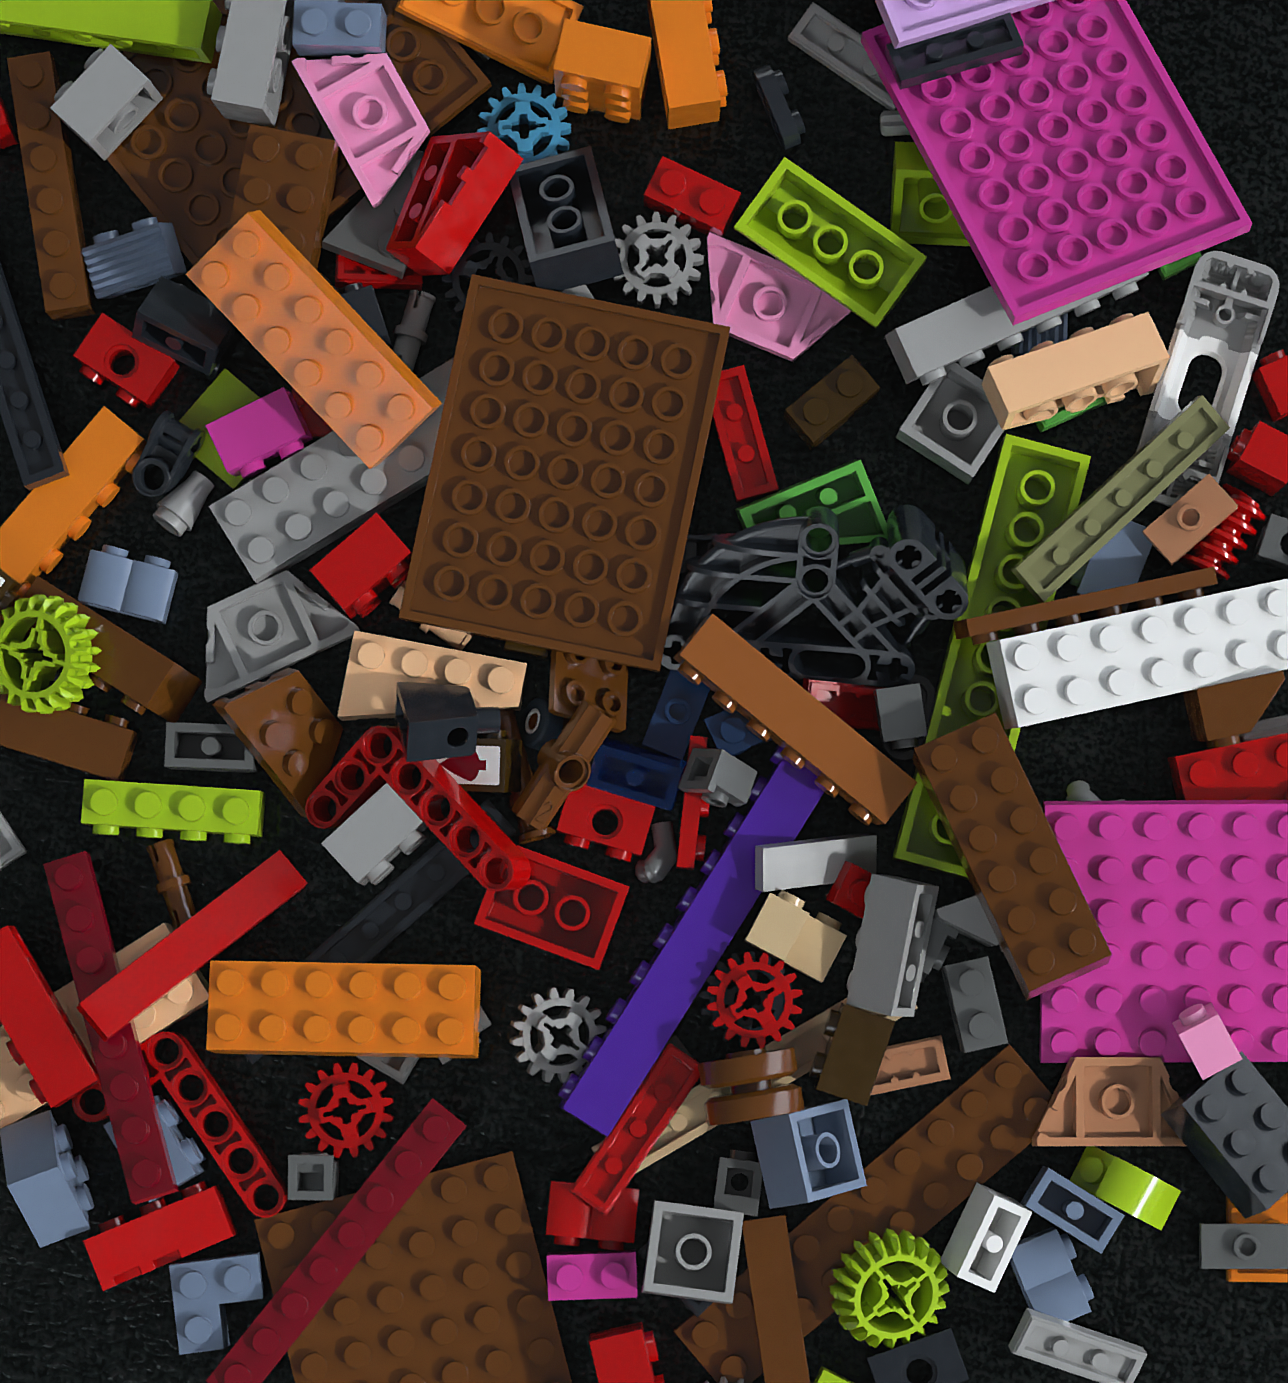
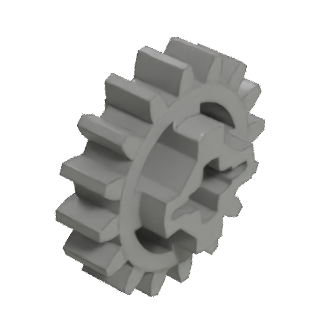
M654 212L652 222L646 223L645 219L638 215L636 216L637 228L633 230L630 226L624 224L622 226V233L626 239H615L617 249L620 252L619 257L624 275L613 277L614 282L625 280L626 284L622 289V294L627 296L633 291L637 292L638 305H642L647 297L653 298L655 308L660 307L661 298L665 297L668 298L672 305L677 304L676 293L678 291L687 296L691 294L692 289L688 280L699 281L701 278V273L693 268V266L702 265L704 261V255L693 253V251L700 247L701 241L699 238L688 240L687 237L691 232V226L686 224L678 229L676 227V216L673 214L667 223L661 222L659 212ZM660 233L666 236L661 239H650L647 235ZM631 248L639 257V263L634 267L632 273L627 262ZM681 248L686 257L683 272L680 271V267L674 262V257ZM651 253L656 257L662 253L665 254V266L662 267L656 263L650 267L649 254ZM650 281H663L667 284L663 287L647 286Z
M548 987L546 999H543L538 993L534 992L531 994L534 1003L531 1008L522 1004L518 1006L520 1012L525 1016L522 1021L511 1020L510 1025L520 1030L518 1036L510 1038V1044L522 1047V1050L515 1056L518 1062L531 1061L526 1070L529 1074L534 1075L540 1069H543V1081L550 1083L554 1073H557L560 1082L564 1083L569 1076V1072L573 1071L577 1076L583 1068L582 1065L587 1062L582 1058L586 1047L595 1035L602 1034L607 1029L606 1026L595 1024L594 1022L601 1014L600 1009H586L590 1000L589 997L582 995L576 1001H573V989L566 988L562 997H559L556 988ZM553 1006H567L566 1009H563L556 1016L548 1017L542 1013L545 1009ZM582 1020L586 1029L584 1044L579 1039L578 1031ZM544 1023L560 1029L564 1027L562 1033L567 1037L566 1040L572 1043V1047L557 1041L552 1043L554 1037L549 1033L550 1030L544 1026ZM532 1026L537 1029L538 1044L534 1050L530 1042ZM570 1054L574 1057L572 1060L562 1064L549 1063L557 1055Z

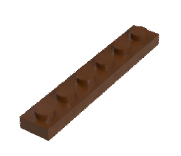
M1214 567L964 619L953 622L956 639L971 637L972 644L976 645L999 640L997 631L1013 628L1014 636L1040 631L1039 622L1054 619L1055 627H1061L1082 622L1080 613L1095 610L1098 619L1122 614V604L1136 602L1138 610L1164 605L1162 598L1164 595L1177 593L1178 601L1204 596L1203 587L1215 585L1218 582Z

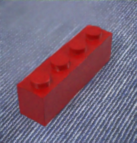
M6 925L1 928L0 1025H3L11 1039L6 1042V1046L19 1066L25 1063L33 1076V1079L29 1081V1085L41 1104L48 1102L51 1108L59 1107L100 1082L96 1064L16 927Z

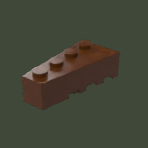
M37 576L23 598L30 599V597L36 594H43L46 597L60 596L64 598V603L72 602L78 605L77 614H85L90 617L85 629H94L98 632L91 640V644L102 651L92 656V662L96 663L101 669L97 670V672H90L88 675L94 685L106 693H109L112 686L123 692L124 695L120 702L141 715L148 708L165 720L176 723L203 681ZM36 623L29 628L23 640L29 637L31 628H36Z

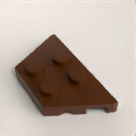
M286 668L271 675L265 682L258 681L245 687V692L234 698L228 699L223 697L217 700L213 706L300 816L307 818L305 813L306 801L329 774L343 727L300 671Z

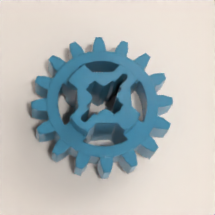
M519 83L518 93L513 95L504 87L502 88L503 100L499 102L492 97L488 99V105L492 112H480V121L487 125V127L480 128L477 132L490 131L506 145H510L524 159L521 164L558 155L557 150L568 151L569 141L561 136L571 133V124L560 122L568 116L566 107L554 108L557 103V96L554 93L546 99L542 98V87L540 85H537L532 93H526L524 83ZM531 106L541 109L548 117L540 118L531 110ZM515 107V111L507 120H499L506 111ZM520 125H529V138H520ZM550 142L544 151L534 156V151L542 143Z

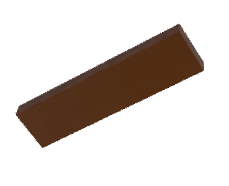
M783 1214L743 1220L742 1231L765 1383H810L786 1216Z

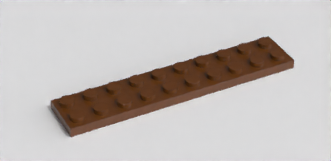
M1007 1044L863 1168L867 1186L830 1196L788 1232L803 1338L834 1312L831 1302L835 1298L830 1293L829 1286L839 1281L833 1276V1269L845 1267L846 1264L841 1259V1253L852 1256L856 1252L854 1241H860L863 1245L868 1244L869 1232L876 1233L882 1239L886 1228L894 1230L897 1235L904 1229L909 1231L915 1238L918 1236L922 1237L971 1195L976 1182L981 1185L984 1184L1032 1142V1137L1052 1094L1010 1044ZM748 1267L736 1276L733 1303L713 1302L700 1316L696 1317L692 1314L674 1329L676 1335L717 1383H720L721 1377H726L728 1383H736L739 1378L744 1379V1383H752L763 1373Z

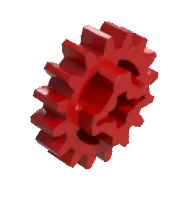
M745 952L743 957L744 964L738 965L732 958L728 959L730 971L726 974L716 970L714 973L717 979L721 981L719 987L709 986L707 988L709 993L716 995V1002L706 1005L707 1010H718L720 1015L712 1023L713 1026L718 1027L725 1024L728 1027L724 1037L726 1040H730L735 1034L740 1035L741 1047L746 1048L750 1038H756L759 1048H765V1037L769 1035L776 1042L782 1041L779 1029L782 1026L789 1030L795 1028L794 1024L788 1019L790 1013L801 1014L802 1012L800 1007L792 1005L793 998L803 995L802 990H791L789 984L795 980L796 974L792 973L784 976L781 970L785 962L779 960L774 966L768 965V953H763L759 962H753L750 952ZM746 971H764L772 975L774 979L766 984L752 981ZM733 980L738 989L734 1004L725 1009V992L727 986ZM748 988H752L755 993L773 988V991L767 994V998L761 1002L764 1008L761 1012L757 1013L754 1008L736 1012V1009L742 1006V1002L747 999L745 991ZM783 992L784 1007L776 1021L771 1008L774 997ZM743 1016L757 1019L762 1030H747L734 1022Z
M353 1062L349 1072H344L341 1063H335L333 1067L334 1075L329 1076L326 1071L321 1069L317 1072L321 1081L318 1085L312 1082L305 1084V1087L312 1095L310 1098L299 1099L298 1104L307 1107L308 1114L298 1119L300 1123L310 1122L312 1128L305 1135L307 1139L316 1136L321 1139L317 1150L322 1152L329 1145L334 1146V1157L340 1158L344 1148H349L350 1154L355 1158L359 1156V1145L363 1144L369 1151L376 1148L372 1139L374 1135L381 1138L387 1137L388 1133L381 1125L382 1122L394 1121L393 1115L385 1113V1106L394 1103V1098L382 1097L381 1092L388 1084L386 1081L376 1085L372 1082L375 1070L369 1069L364 1075H360L359 1063ZM349 1080L362 1084L373 1097L362 1098L353 1092ZM332 1084L333 1097L327 1106L317 1108L322 1093ZM344 1097H347L349 1104H356L357 1106L366 1105V1108L360 1109L351 1115V1122H346L344 1116H337L336 1114L328 1116L327 1112L334 1111L335 1108L340 1107ZM376 1112L372 1126L364 1135L360 1136L359 1124L366 1114ZM330 1122L341 1129L344 1140L335 1138L327 1133L321 1123Z

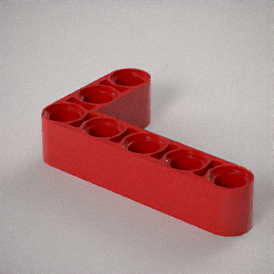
M375 726L368 729L316 787L306 801L305 813L312 825L322 829L338 828L382 786L388 783L483 887L491 891L514 890L524 886L530 878L531 866L526 855L436 759L406 762L396 726ZM387 736L392 741V751L389 755L384 751V741ZM416 766L421 772V781L418 786H415L412 779L413 770ZM359 768L364 773V782L361 787L356 781V773ZM444 798H447L450 803V813L447 818L444 817L441 811V803ZM331 799L336 803V814L333 818L329 814L328 809ZM473 829L478 832L480 839L476 849L470 843V834ZM502 860L507 863L509 868L506 881L499 874V865Z
M165 1031L159 1032L141 1043L140 1046L151 1088L162 1081L247 1208L254 1215L261 1218H269L280 1213L289 1201L288 1188L189 1041L178 1032ZM166 1038L174 1040L179 1048L177 1059L170 1064L164 1063L157 1054L159 1043ZM189 1075L198 1076L204 1084L203 1093L196 1100L187 1098L182 1091V1083ZM100 1082L72 1098V1107L80 1119L87 1122H97L109 1118L106 1104L99 1114L91 1113L85 1106V1097L90 1090L97 1089L103 1093ZM214 1111L222 1112L229 1121L227 1132L222 1136L213 1135L207 1128L208 1116ZM237 1148L248 1149L253 1155L254 1164L246 1173L237 1171L232 1165L231 1157ZM263 1184L273 1186L279 1194L278 1203L273 1209L263 1208L257 1202L256 1193Z

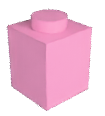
M1212 1003L1205 1006L1202 1004L1190 1006L1179 1014L1180 1019L1172 1023L1202 1080L1242 1060Z

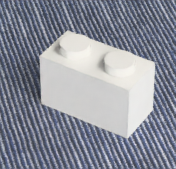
M976 1182L940 1262L957 1277L995 1293L1032 1211L1015 1199Z

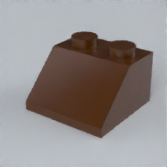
M1276 671L1184 691L1183 697L1193 741H1205L1207 748H1218L1240 743L1239 734L1249 733L1253 730L1284 682V672Z

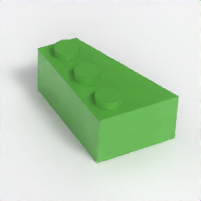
M857 459L735 509L741 526L745 529L779 518L802 516L806 510L822 506L829 508L838 518L839 545L871 542L875 537H884L888 540L887 523L861 460ZM814 528L809 531V534L815 538H823L830 533L823 528Z

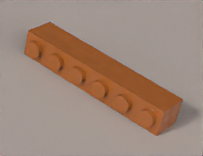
M710 614L703 619L673 657L681 664L677 670L687 680L697 686L701 682L715 692L712 699L721 708L731 714L735 710L749 720L746 727L754 735L765 742L771 738L781 746L783 750L780 752V755L788 763L799 770L803 766L817 776L814 783L829 796L835 798L839 794L849 802L851 806L848 808V811L867 826L871 822L875 825L886 824L918 783L714 614Z

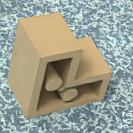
M781 890L778 896L769 893L743 942L763 953H768L769 956L778 961H784V964L822 983L847 935L839 932L842 923L821 912H818L816 918L809 916L810 913L802 910L805 902L784 890Z

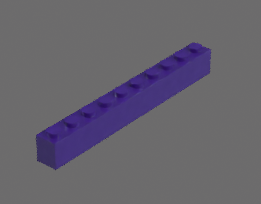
M777 745L769 759L775 764L768 776L765 778L759 775L753 783L749 797L752 801L744 814L736 812L725 827L723 834L728 839L720 852L713 848L700 867L699 871L705 874L696 889L690 885L680 898L676 908L682 912L673 926L666 923L656 936L652 945L657 947L658 950L649 963L642 960L631 976L629 983L634 985V988L626 1000L619 997L605 1018L606 1021L611 1023L602 1038L595 1035L586 1047L582 1058L587 1062L578 1076L571 1073L558 1092V1096L563 1098L558 1106L559 1108L603 1136L608 1137L761 894V891L755 889V846L794 841L824 793L814 783L817 776L805 766L799 770L788 763L780 755L783 748Z

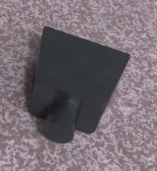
M397 682L394 721L406 762L471 756L476 752L477 734L500 732L501 717L499 707H475L468 687Z

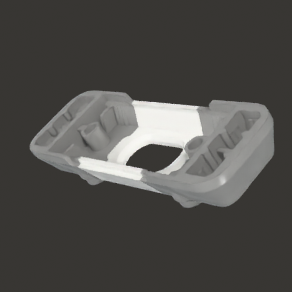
M1211 251L1200 257L1194 267L1168 349L1170 358L1157 383L1136 452L1181 411L1178 399L1189 363L1193 358L1200 355L1210 356L1221 365L1222 374L1212 407L1228 424L1230 429L1152 502L1171 507L1208 474L1219 484L1235 426L1279 293L1280 283L1278 277L1266 265L1226 252Z

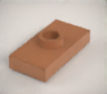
M1208 474L1145 528L1142 534L1172 566L1238 509V505L1215 479Z
M941 1035L887 1046L871 1095L950 1079Z

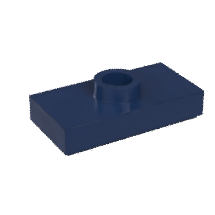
M671 669L642 746L682 761L690 742V735H693L710 688L703 682L697 686L687 680L679 671Z

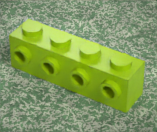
M84 779L81 823L93 826L92 834L119 835V828L136 829L137 837L163 838V831L180 832L181 840L206 841L207 834H222L226 843L250 844L251 836L263 837L266 794L259 790Z

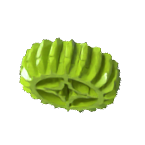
M43 594L33 595L30 599L20 598L15 601V607H7L1 610L4 620H0V694H8L7 703L13 706H21V709L28 713L52 714L55 710L63 711L70 708L71 702H79L81 699H84L82 689H89L94 685L88 676L89 672H97V670L101 669L96 663L92 662V656L102 651L91 644V640L98 632L94 629H85L90 617L85 614H77L78 605L72 602L64 603V598L60 596L46 597ZM36 623V628H31L29 637L23 641L29 628ZM33 649L43 650V656L50 657L53 660L43 658L41 652L34 651ZM60 667H63V670L58 679L50 687H48L49 682L54 680L57 670Z
M886 1228L882 1239L876 1233L869 1232V1243L863 1245L860 1241H854L856 1252L852 1256L841 1253V1259L846 1265L844 1268L833 1269V1276L839 1282L829 1286L830 1293L835 1298L831 1302L832 1308L839 1315L840 1324L844 1329L850 1330L851 1335L856 1340L861 1342L865 1339L869 1346L874 1348L882 1342L885 1347L893 1349L898 1338L902 1343H910V1335L914 1332L919 1336L925 1337L923 1326L927 1322L938 1324L934 1311L946 1309V1302L941 1295L950 1292L949 1285L944 1280L948 1276L947 1269L940 1262L941 1256L934 1248H930L924 1238L919 1236L915 1238L909 1231L904 1229L897 1235L894 1230ZM891 1262H896V1263L893 1264V1265L884 1266L885 1264H888V1263H891ZM884 1279L892 1286L891 1289L895 1293L896 1298H893L887 1291L888 1288L883 1283Z

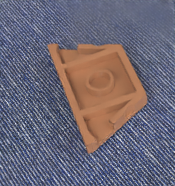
M1070 1057L1032 1137V1146H1186L1161 1116L1168 1107L1180 1098L1178 1093L1170 1086V1076L1161 1058Z

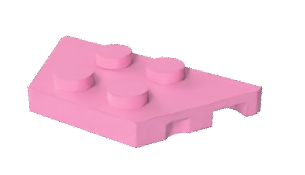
M387 53L366 54L363 57L355 58L344 55L332 56V59H294L291 62L373 208L380 206L430 133L426 122Z
M709 232L707 252L712 321L714 324L729 326V336L794 362L852 312L781 261Z

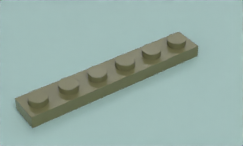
M1203 395L1195 397L1010 570L1038 603L1045 602L1227 432L1230 427Z

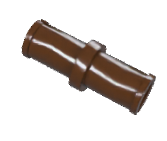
M166 839L149 845L146 849L150 855L159 882L155 886L157 893L164 897L173 924L172 927L175 930L194 916L196 910L188 886L191 884L189 876L183 874L173 839Z

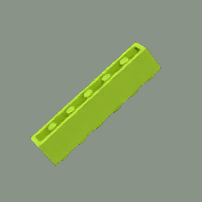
M0 0V34L98 48H107L112 44L120 51L212 63L217 33L222 18V13L212 0Z

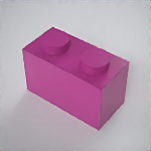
M285 387L205 425L226 471L235 477L241 475L243 479L261 473L267 468L265 463L278 456L282 460L288 459L304 449L305 443L313 440L292 393Z
M626 1249L624 1251L548 1252V1301L637 1298L636 1249Z

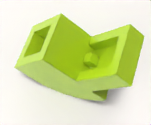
M1095 1146L1086 1147L1069 1180L1091 1195L1159 1230H1162L1181 1192L1159 1178Z

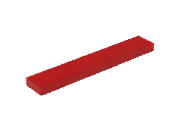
M280 850L81 1001L76 1007L77 1010L102 1040L106 1042L307 885L306 880Z

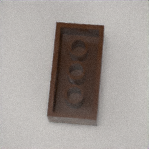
M250 124L228 231L247 212L261 210L317 270L342 152L335 140Z

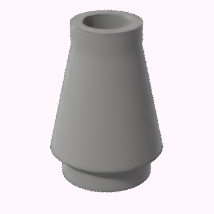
M193 471L185 481L156 504L158 509L153 514L154 519L162 527L178 537H181L185 530L191 531L209 493L214 488L213 483L201 473Z

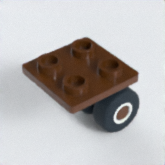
M551 650L549 699L536 697L525 708L520 722L523 744L529 748L540 750L546 742L557 739L583 699L596 704L617 720L611 731L616 733L624 731L626 729L628 666Z

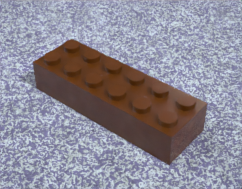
M996 712L914 748L913 763L1025 999L1033 998L1108 964L1112 953Z

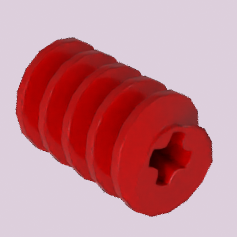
M1226 483L1223 484L1222 488L1235 501L1238 509L1190 549V554L1183 555L1179 561L1191 571L1214 567L1217 578L1228 580L1230 576L1222 567L1223 563L1233 565L1239 563V560L1231 552L1232 549L1237 548L1246 551L1248 545L1241 538L1242 533L1256 536L1258 532L1250 523L1251 519L1265 521L1267 517L1259 508L1260 505L1250 496Z

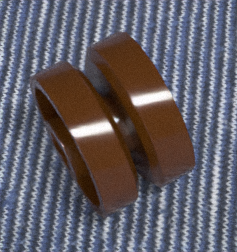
M794 1047L766 1051V1048L751 1049L725 1054V1058L697 1063L701 1086L708 1089L730 1086V1094L711 1097L704 1103L707 1124L709 1126L772 1117L805 1109L801 1087L795 1084L772 1086L771 1079L790 1076L798 1070Z

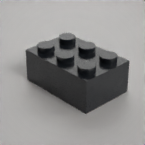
M591 146L520 164L511 178L510 184L536 287L559 292L624 275Z
M1241 1051L1239 1054L1242 1060L1204 1080L1201 1078L1168 1107L1161 1116L1246 1219L1268 1210L1288 1192V1107Z

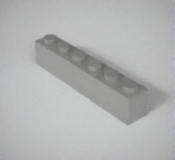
M1146 272L1014 326L991 286L895 328L885 338L906 384L920 379L924 386L946 376L944 367L959 362L961 368H965L986 358L983 350L997 344L999 350L1003 351L1024 341L1021 333L1036 328L1038 334L1044 333L1061 325L1060 316L1074 310L1076 317H1080L1101 307L1098 299L1112 293L1114 300H1118L1139 290L1136 282L1149 275V273Z

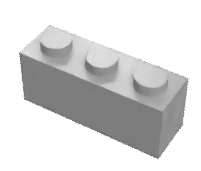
M872 874L870 884L867 886L864 895L866 906L862 926L856 935L857 952L854 967L847 981V1005L888 1016L914 1017L939 886L894 875Z

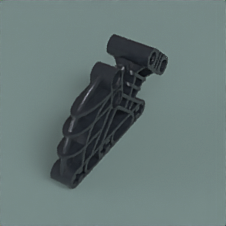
M909 504L900 505L889 514L887 519L888 540L884 537H875L869 546L850 552L849 557L838 561V518L833 511L822 506L812 507L806 510L802 516L779 518L756 524L737 533L715 535L711 540L713 548L703 556L691 557L686 560V568L689 571L677 586L661 664L668 669H678L681 664L673 657L712 609L735 610L721 621L759 652L760 648H768V652L760 653L793 680L807 678L857 685L903 686L909 683L915 673L914 647L912 642L917 635L923 634L931 620L938 618L945 620L956 619L967 610L969 600L965 560L950 541L944 544V535L941 531L935 534V525L923 511ZM814 528H823L830 533L823 538H815L809 534V531ZM872 561V572L865 566H862L859 570L860 587L857 590L839 571V569L850 565L857 567ZM810 569H820L826 573L824 576L815 579L805 575L806 571ZM742 579L771 582L763 589L732 587ZM814 603L837 629L785 624ZM912 612L916 616L909 626L911 630L906 637L897 634L887 624V622L893 621L896 626L901 627L906 624L905 614ZM673 641H681V646L673 645ZM783 648H788V655H783ZM804 650L857 654L860 658L856 660L805 657L799 653ZM871 655H876V662H871ZM892 658H898V662L892 663Z

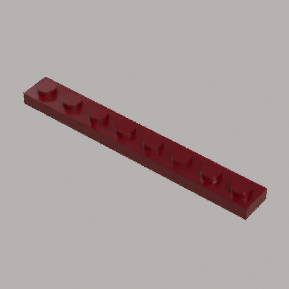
M86 851L43 864L79 1003L121 972L91 857ZM84 1018L131 1202L137 1205L179 1191L134 1020L104 1042Z
M432 1098L208 1377L206 1382L262 1383L467 1125Z

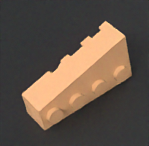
M1149 312L1137 316L1128 313L1115 318L1108 326L1096 330L1093 327L1078 330L1069 339L1054 344L1053 341L1042 342L1024 355L1015 358L1011 354L1001 356L990 363L981 385L1001 429L1006 430L1050 419L1058 412L1060 407H1065L1066 411L1074 413L1085 410L1097 398L1104 397L1107 404L1122 401L1125 398L1124 394L1133 389H1137L1140 396L1153 393L1170 356Z
M354 630L337 717L341 721L395 718L397 682L465 686L470 689L475 707H499L500 712L510 709L520 711L529 668L527 663Z

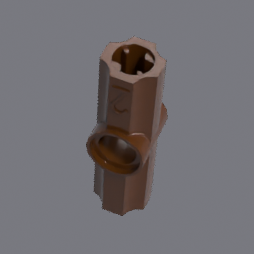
M583 699L559 737L546 742L541 747L537 756L539 767L511 808L513 813L529 825L545 831L568 794L582 788L587 783L591 774L589 763L617 720L596 704ZM566 761H568L567 764H566L563 768L560 769V767H561Z

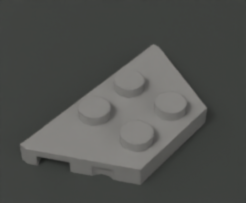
M285 570L207 607L208 642L206 644L207 671L204 697L208 704L213 703L352 638L354 630L360 631V629L298 578Z

